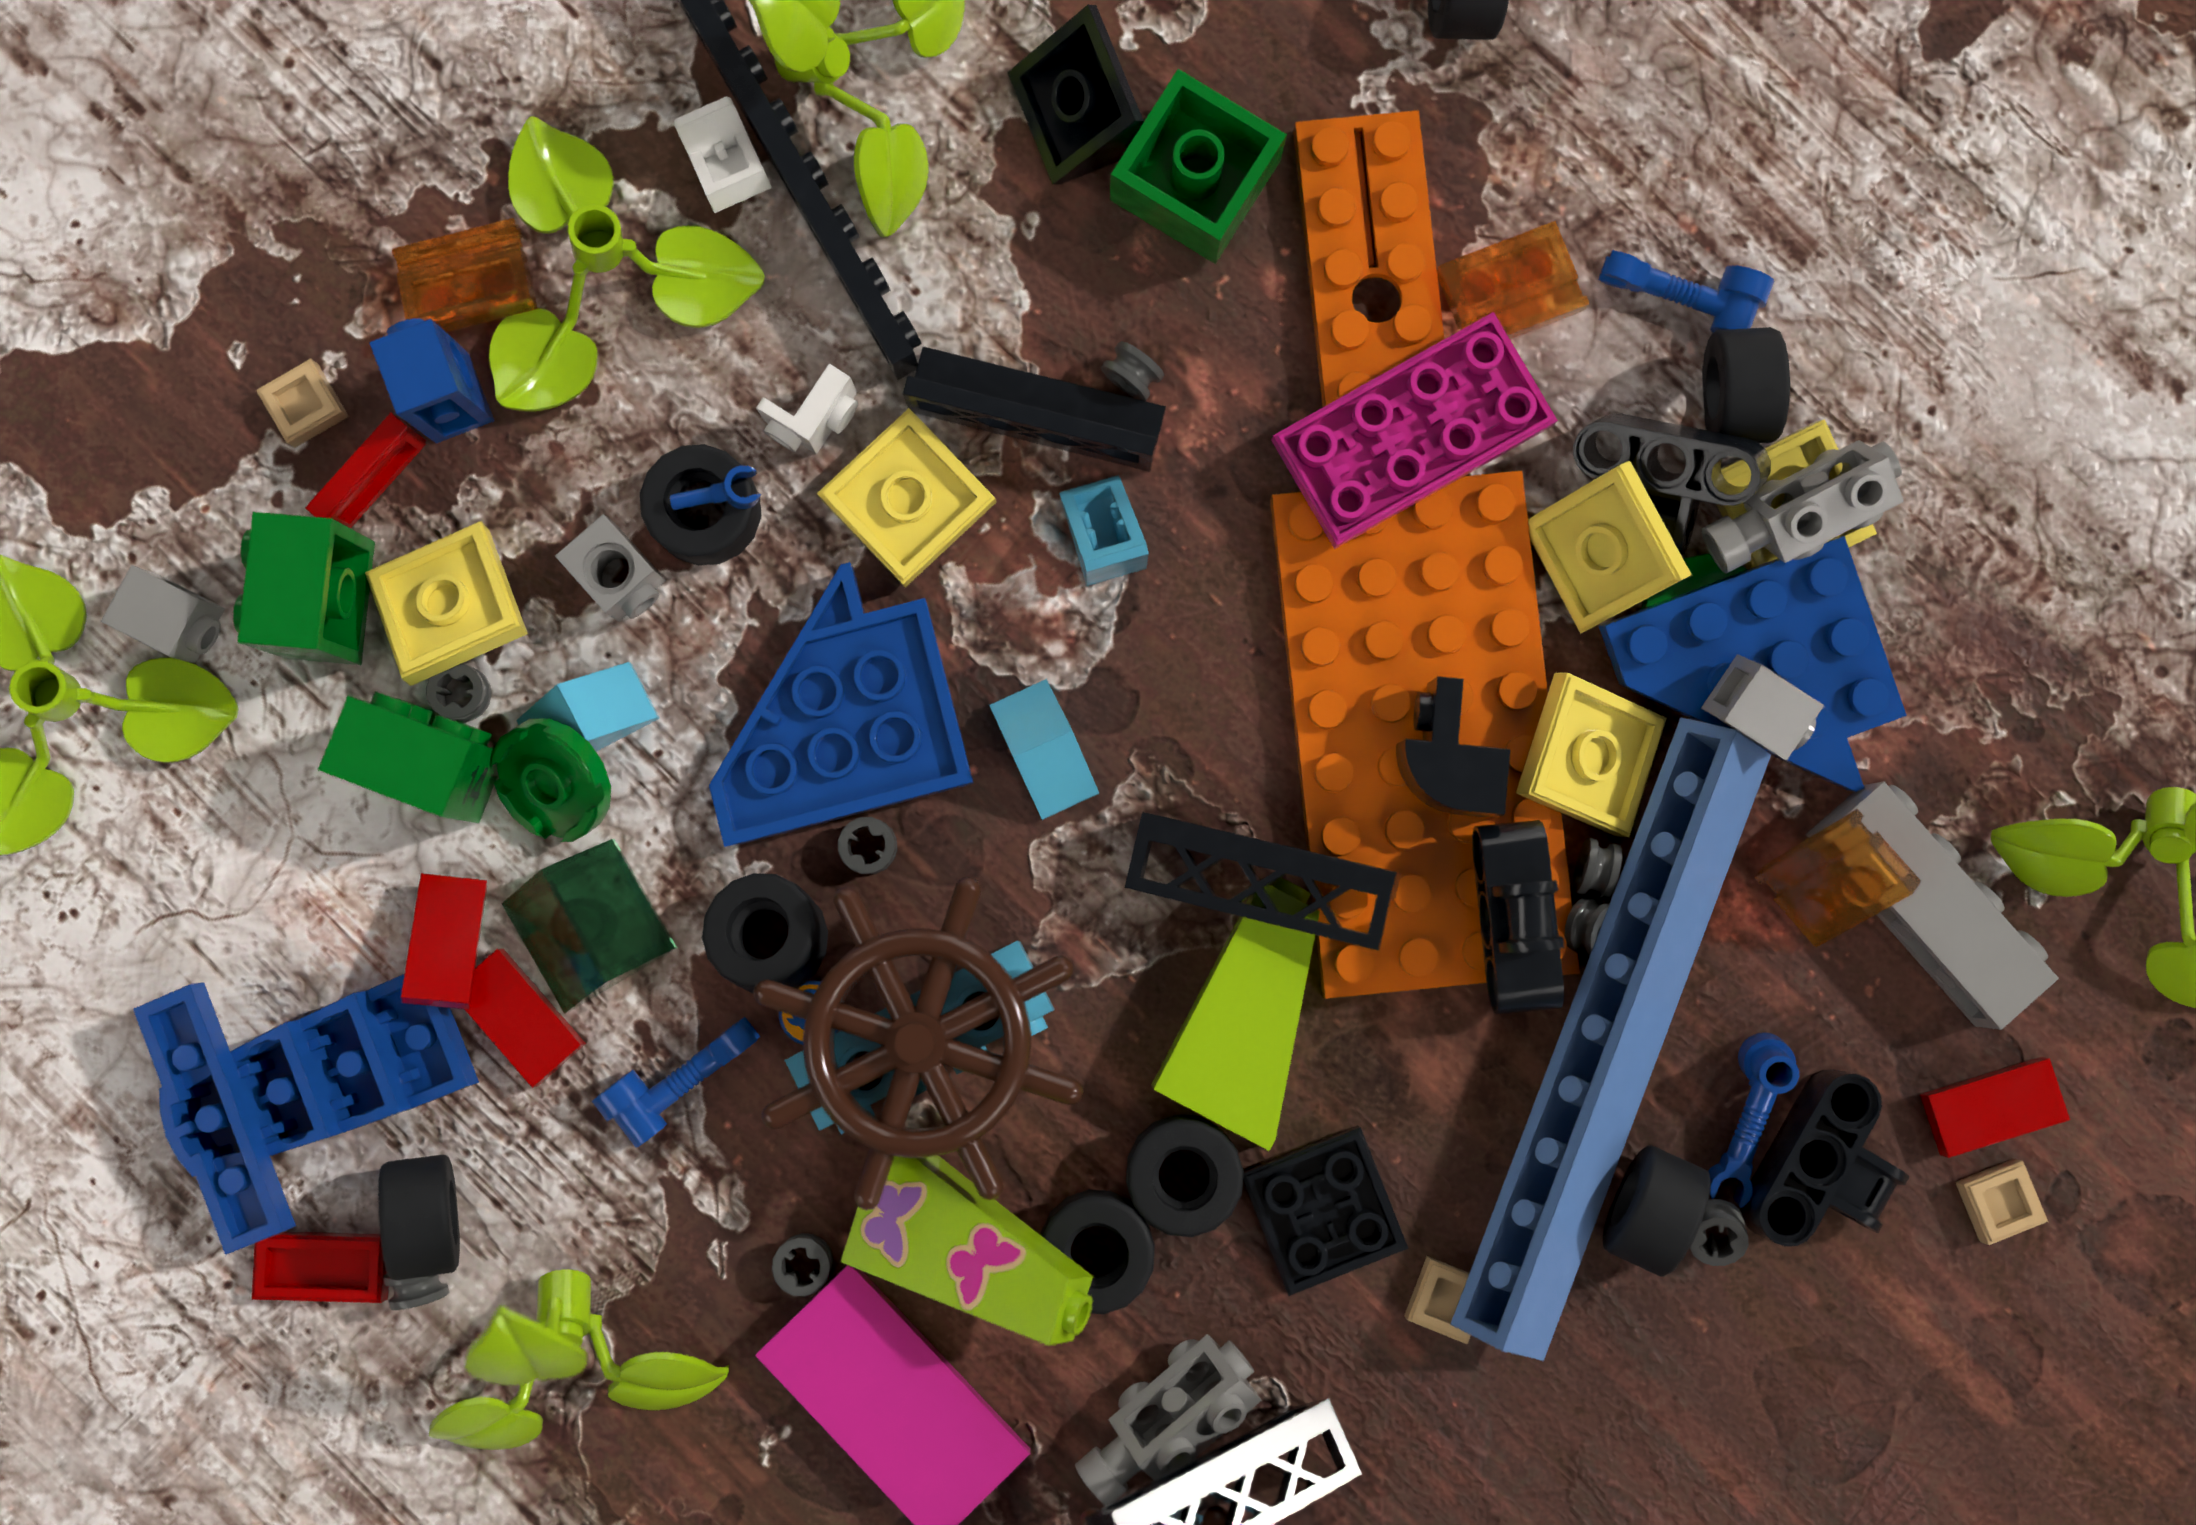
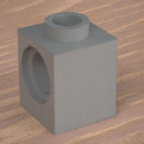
M604 514L555 555L599 607L619 622L627 615L630 619H633L648 610L659 598L660 594L656 589L666 581L618 525ZM627 559L629 574L626 580L617 587L605 588L602 580L605 567L613 560Z
M131 565L101 622L169 657L196 664L199 656L209 651L217 640L220 632L219 619L225 608L158 574Z
M1737 654L1701 709L1732 729L1739 731L1760 747L1787 761L1792 752L1802 747L1812 736L1816 727V717L1824 705L1763 665Z

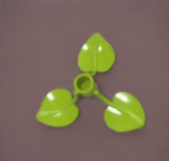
M749 0L757 17L763 38L774 56L776 68L782 78L790 82L814 83L816 95L829 96L875 123L876 127L862 130L857 137L854 149V171L863 205L875 231L880 237L893 235L917 207L926 189L929 164L924 143L914 127L902 123L891 127L890 119L885 113L833 85V82L843 76L849 68L850 52L847 45L899 36L907 31L911 47L919 57H936L944 53L951 47L960 32L964 18L965 0H892L897 13L902 19L894 24L849 33H834L830 27L839 13L840 0Z
M530 116L526 120L512 150L508 172L510 199L518 217L527 226L539 233H555L568 224L569 240L576 262L573 264L572 286L566 316L562 324L548 310L526 308L515 311L505 317L497 326L492 336L489 361L494 380L496 401L504 408L517 411H542L561 406L580 395L592 381L598 362L596 345L586 335L572 331L578 320L585 278L589 271L595 273L610 271L621 262L623 256L629 257L645 273L657 275L653 282L652 294L658 309L671 321L692 328L713 326L727 319L763 286L765 275L760 266L741 246L720 233L700 226H677L664 231L656 242V258L658 263L648 260L636 248L635 241L623 239L620 221L617 215L607 207L612 196L614 181L610 165L603 154L585 140L560 131L534 116Z
M0 555V667L15 672L10 681V695L19 708L28 712L24 718V724L30 728L36 750V759L34 761L30 755L16 748H0V856L22 852L46 841L57 833L71 813L74 801L72 783L64 775L46 769L50 761V752L43 727L45 721L59 722L66 720L76 713L81 703H90L116 711H128L123 720L122 731L129 746L144 758L155 762L173 763L190 759L205 750L237 718L239 710L238 704L230 690L216 676L194 663L169 657L149 659L137 664L129 671L126 679L128 699H118L92 692L87 688H81L79 682L72 675L54 665L55 660L51 652L67 650L80 639L87 618L86 605L82 595L68 580L56 573L18 562L3 555Z
M2166 787L2153 792L2146 802L2145 820L2135 819L2131 822L2130 833L2117 850L2116 836L2111 830L2086 820H2037L2011 824L1991 830V843L2015 876L2031 889L2052 896H2080L2099 890L2107 881V867L2122 866L2140 840H2143L2145 847L2156 860L2163 863L2176 864L2180 927L2183 942H2163L2152 946L2146 958V973L2153 986L2165 997L2184 1006L2196 1008V935L2194 931L2189 859L2196 852V794L2180 787Z
M555 1270L542 1275L538 1280L536 1322L500 1305L486 1330L469 1347L466 1353L465 1368L469 1374L495 1384L520 1385L516 1396L508 1403L492 1397H475L455 1403L434 1418L429 1426V1437L483 1450L511 1449L531 1442L541 1433L543 1419L538 1413L523 1410L528 1403L534 1380L536 1378L541 1381L567 1378L582 1372L587 1365V1353L580 1346L585 1335H590L604 1377L613 1381L608 1387V1397L621 1405L631 1408L667 1410L692 1403L712 1392L726 1379L729 1373V1364L725 1367H716L704 1360L671 1352L647 1353L633 1357L621 1366L615 1364L610 1356L602 1333V1316L590 1314V1276L577 1270Z

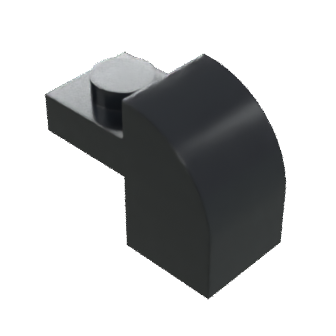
M1437 676L1427 684V692L1418 691L1415 700L1413 726L1414 730L1423 731V739H1404L1396 744L1397 763L1402 778L1418 799L1436 810L1451 814L1488 818L1505 815L1510 749L1458 744L1464 679Z

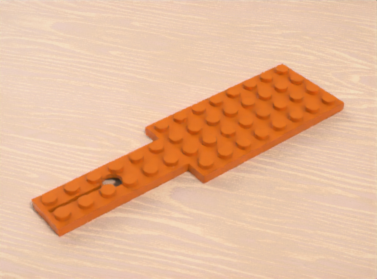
M1419 110L1295 122L1294 146L1323 407L1444 340ZM1361 136H1362V142H1363V151H1364V160H1365V169H1366V178H1367V187H1368V196H1369V205H1370V214H1371V223H1372V233H1373V242H1374V251H1375V260H1376V267H1375V268H1373V267H1374V256H1373V247H1372V238H1371V229H1370V219H1369V210H1368V201H1367V192H1366V183H1365V174H1364V165H1363V156H1362V147H1361V138H1360ZM1378 277L1386 279L1395 286L1400 296V308L1393 318L1380 323L1370 322L1361 312L1355 310L1352 302V293L1361 281ZM1523 471L1464 476L1336 549L1333 548L1302 492L1272 495L1270 503L1307 851L1401 873L1396 898L1391 900L1380 950L1316 935L1323 998L1487 983L1473 862V828L1482 825L1534 820L1542 821L1545 827L1549 846L1552 881H1557L1558 891L1554 893L1558 936L1564 939V948L1560 949L1563 975L1580 974L1578 953L1568 948L1564 937L1565 924L1572 909L1562 813L1516 794L1548 695ZM1437 676L1464 679L1458 744L1510 749L1505 815L1488 818L1451 814L1436 810L1418 799L1402 778L1397 763L1396 744L1404 739H1423V731L1414 730L1413 726L1415 700L1418 691L1427 692V684ZM1314 880L1323 896L1340 887ZM1350 889L1328 904L1342 927L1368 933L1377 895ZM1312 895V901L1314 903L1316 900ZM1319 908L1318 921L1330 924L1321 908Z

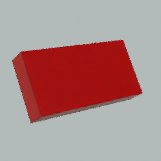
M390 412L309 502L305 509L314 517L332 518L352 528L423 449L427 440L411 426Z
M421 873L401 993L402 1003L469 1009L487 893V880Z
M504 948L496 949L475 968L470 1007L464 1010L532 1088L539 1086L586 1044Z
M2045 1057L2031 1059L1920 1094L1939 1154L1947 1158L2070 1120L2051 1060Z
M284 1231L255 1243L251 1300L382 1303L388 1300L389 1286H385L383 1279L387 1271L383 1258L380 1234Z

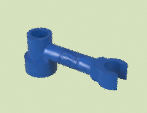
M1612 250L1610 257L1606 256L1598 278L1599 281L1613 287L1628 289L1634 292H1645L1659 298L1663 297L1665 300L1668 299L1671 302L1674 301L1682 306L1686 305L1688 308L1691 307L1694 310L1714 316L1710 328L1712 332L1716 330L1751 328L1758 308L1766 306L1774 284V279L1761 271L1744 266L1730 265L1725 268L1718 290L1704 285L1699 286L1698 283L1693 284V281L1688 282L1687 279L1682 280L1681 277L1676 278L1675 275L1670 276L1669 273L1652 268L1649 263L1641 261L1635 256Z
M743 1017L691 1057V1060H687L686 1064H682L681 1068L678 1067L676 1071H673L671 1075L666 1076V1079H662L649 1089L635 1070L632 1069L591 1102L607 1122L613 1118L631 1143L637 1148L667 1125L660 1115L661 1112L675 1103L679 1097L684 1096V1093H688L689 1089H693L694 1085L697 1086L699 1082L704 1081V1078L709 1077L719 1068L744 1052L760 1036L746 1017Z
M1771 1033L1754 1034L1747 1038L1739 1049L1738 1064L1741 1071L1750 1080L1749 1085L1751 1089L1745 1102L1746 1106L1743 1107L1744 1111L1741 1113L1742 1117L1739 1118L1740 1123L1737 1124V1129L1734 1131L1735 1135L1731 1139L1727 1153L1721 1156L1718 1164H1715L1708 1170L1711 1182L1709 1195L1712 1199L1715 1198L1719 1185L1723 1180L1727 1178L1739 1180L1733 1198L1740 1208L1744 1207L1752 1197L1753 1187L1749 1180L1753 1169L1752 1161L1777 1094L1792 1090L1799 1080V1069L1793 1051L1780 1037ZM1780 1062L1775 1071L1766 1073L1770 1065Z

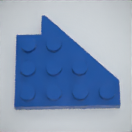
M1838 536L1825 542L1820 551L1807 558L1792 559L1786 563L1777 558L1598 625L1619 685L1699 722L1732 729L1701 709V707L1737 654L1763 665L1824 705L1816 717V727L1809 740L1802 747L1794 750L1787 761L1766 749L1764 750L1776 758L1849 791L1857 792L1865 788L1847 738L1907 716L1845 536Z
M848 562L840 565L709 784L724 847L730 848L974 784L926 599L922 598L865 613L852 564Z

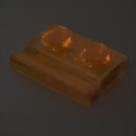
M510 218L392 248L393 257L397 261L399 273L396 274L405 320L419 318L425 321L431 318L445 332L538 309L528 260L521 238H523L522 232L515 219Z
M1556 221L1440 264L1437 268L1438 281L1457 328L1461 330L1494 312L1509 339L1580 313L1590 304L1587 296H1583L1577 282L1579 279Z
M1858 809L1765 864L1754 877L1760 885L1766 882L1776 893V897L1773 900L1815 948L1912 895L1921 882L1880 833L1876 831L1872 834L1861 822L1864 815Z

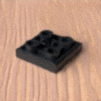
M1358 1125L1243 1170V1182L1288 1296L1409 1249L1362 1129Z

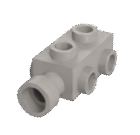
M1858 440L1840 450H1827L1821 453L1812 465L1783 480L1767 481L1756 494L1752 495L1746 502H1743L1746 513L1734 519L1724 516L1703 527L1701 532L1706 547L1717 566L1724 573H1728L1750 562L1751 553L1762 547H1765L1784 563L1792 559L1797 560L1812 556L1823 548L1825 542L1850 529H1860L1872 525L1883 516V512L1904 502L1896 478L1902 474L1899 460L1892 448L1883 441L1870 447ZM1842 463L1841 473L1836 478L1829 480L1831 469L1836 464ZM1784 493L1785 498L1782 505L1775 510L1770 507L1772 500L1777 495Z
M1208 1334L1200 1341L1196 1339L1183 1341L1171 1351L1168 1357L1169 1367L1151 1383H1135L1122 1393L1118 1402L1120 1410L1108 1419L1118 1436L1102 1450L1095 1446L1075 1464L1080 1477L1101 1503L1107 1506L1115 1502L1129 1489L1127 1481L1141 1469L1153 1480H1157L1181 1466L1196 1460V1457L1222 1434L1237 1428L1244 1421L1247 1413L1262 1401L1246 1379L1255 1372L1253 1367L1230 1340L1222 1347Z

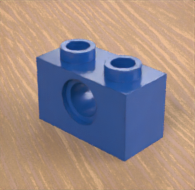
M414 318L398 322L387 329L386 336L369 342L396 414L436 444L494 421L469 353L431 318L425 321Z

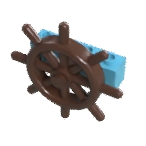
M963 877L956 883L941 931L924 928L903 929L879 935L859 893L852 887L840 888L834 895V905L855 948L844 955L829 970L815 994L772 980H762L754 988V998L760 1005L805 1019L803 1051L785 1060L798 1089L766 1105L761 1114L762 1121L770 1129H779L811 1113L819 1131L835 1123L840 1134L846 1133L854 1140L869 1147L854 1193L856 1205L863 1210L874 1209L879 1204L895 1156L926 1158L956 1150L979 1195L986 1200L997 1199L1003 1192V1181L981 1137L1005 1116L1021 1090L1066 1105L1077 1104L1083 1096V1087L1076 1079L1030 1065L1032 1036L1048 1028L1043 1016L1055 1010L1046 991L1067 981L1072 976L1074 968L1071 960L1065 956H1055L1033 967L1022 943L1018 940L992 954L967 940L969 927L981 894V886L973 877ZM909 956H932L922 989L909 995L892 960ZM957 965L963 968L955 972ZM868 973L886 1007L875 1014L844 1004L855 985ZM981 991L985 992L979 995L978 997L968 1001V999L973 994ZM999 1016L997 1022L991 1028L986 1030L976 1028ZM1004 1036L1003 1056L987 1050L985 1045ZM862 1051H867V1052H869V1053H867V1054H865V1055H863V1056H861V1057H859V1058H857V1059L854 1060V1058H855L860 1052H862ZM945 1066L952 1067L956 1075L965 1071L994 1081L984 1099L969 1113ZM883 1075L882 1080L875 1088L862 1087ZM927 1090L944 1125L931 1128L904 1127L914 1097ZM885 1098L880 1117L878 1118L875 1116L870 1105Z

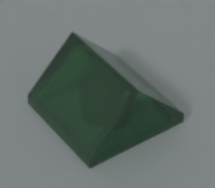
M610 839L541 869L501 903L564 1014L677 949L615 839Z

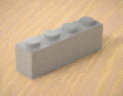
M1884 781L1864 785L1865 789L1853 792L1813 827L1806 836L1975 1027L2002 1030L2059 979L2045 963L2048 959L2047 952L2031 935L2022 930L2017 931L2001 913L2005 910V907L2000 898L1986 885L1980 882L1974 883L1958 865L1961 862V856L1958 851L1944 837L1936 833L1931 834L1915 817L1918 813L1916 804L1903 790L1894 785L1888 786Z

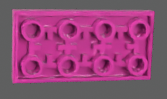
M1492 312L1276 433L1271 441L1333 548L1336 549L1551 428L1558 420L1495 313Z
M846 1265L755 1355L914 1525H959L1030 1455L1031 1448L863 1271Z

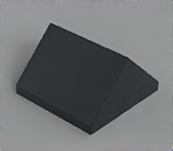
M1088 4L1007 72L1052 184H1063L1119 162L1144 123L1096 5Z

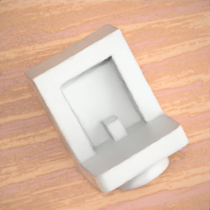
M730 97L721 98L675 119L674 126L689 155L714 213L772 188Z
M828 364L795 416L764 397L756 409L763 420L768 423L763 431L770 438L793 452H796L801 444L817 454L832 431L837 434L841 433L852 419L858 406V402L853 399L857 394V390L850 376Z

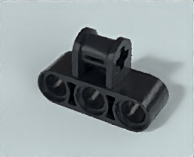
M1608 414L1597 419L1582 429L1573 444V457L1577 466L1586 475L1595 479L1620 464L1628 461L1631 462L1681 555L1685 554L1689 546L1700 500L1720 505H1738L1746 502L1766 483L1771 472L1769 455L1756 441L1626 414ZM1599 431H1609L1619 438L1622 445V454L1618 461H1610L1598 452L1596 437ZM1662 443H1671L1683 451L1686 458V467L1682 473L1668 472L1660 465L1658 450ZM1736 456L1743 459L1751 470L1750 483L1746 486H1734L1728 483L1721 472L1723 458Z
M1540 820L1475 826L1472 833L1473 862L1487 990L1492 1011L1497 1015L1560 1009L1564 1002V983L1560 949L1564 948V939L1558 936L1554 893L1558 891L1557 881H1552L1549 846L1545 827Z
M1830 1069L1813 1074L1805 1083L1751 1179L1753 1187L1751 1199L1744 1207L1740 1208L1745 1225L1754 1234L1785 1247L1798 1246L1808 1241L1814 1234L1829 1207L1859 1225L1879 1233L1883 1224L1878 1218L1896 1186L1905 1185L1910 1176L1863 1148L1882 1109L1881 1095L1872 1081L1859 1074ZM1845 1084L1851 1092L1852 1102L1846 1113L1838 1117L1832 1109L1831 1098L1833 1092L1839 1086ZM1815 1140L1820 1148L1821 1157L1817 1166L1805 1173L1800 1165L1799 1156L1806 1143ZM1785 1197L1789 1204L1788 1218L1783 1225L1771 1228L1767 1216L1769 1207L1774 1200Z

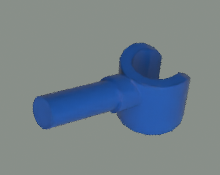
M740 465L732 468L722 483L712 484L706 488L671 494L670 503L672 509L678 510L726 501L737 509L754 507L760 500L761 494L740 497L733 492L731 484L739 478L747 479L756 476L757 471L750 466Z

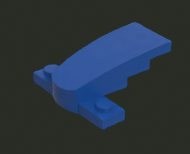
M404 974L369 990L348 995L299 1020L285 1022L232 1051L228 1047L204 982L189 984L133 1008L162 1085L159 1089L160 1115L166 1139L179 1162L192 1177L196 1176L225 1255L296 1227L270 1156L383 1120L479 1083L451 1008L402 1003L401 993Z

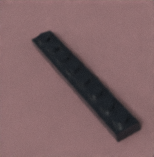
M677 0L897 380H900L916 371L918 362L913 349L922 343L904 311L893 316L882 295L891 290L875 260L871 257L862 262L851 242L860 237L852 220L842 204L831 209L820 191L829 185L820 165L811 151L800 156L790 137L798 133L797 127L782 100L778 98L769 103L759 84L768 79L751 47L748 45L739 50L730 36L729 32L737 28V25L724 0Z

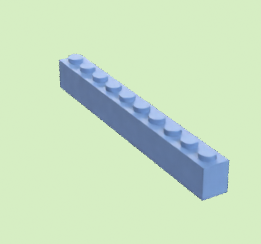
M1680 717L1450 1325L1501 1351L1542 1361L1545 1359L1771 757L1770 753L1735 729Z

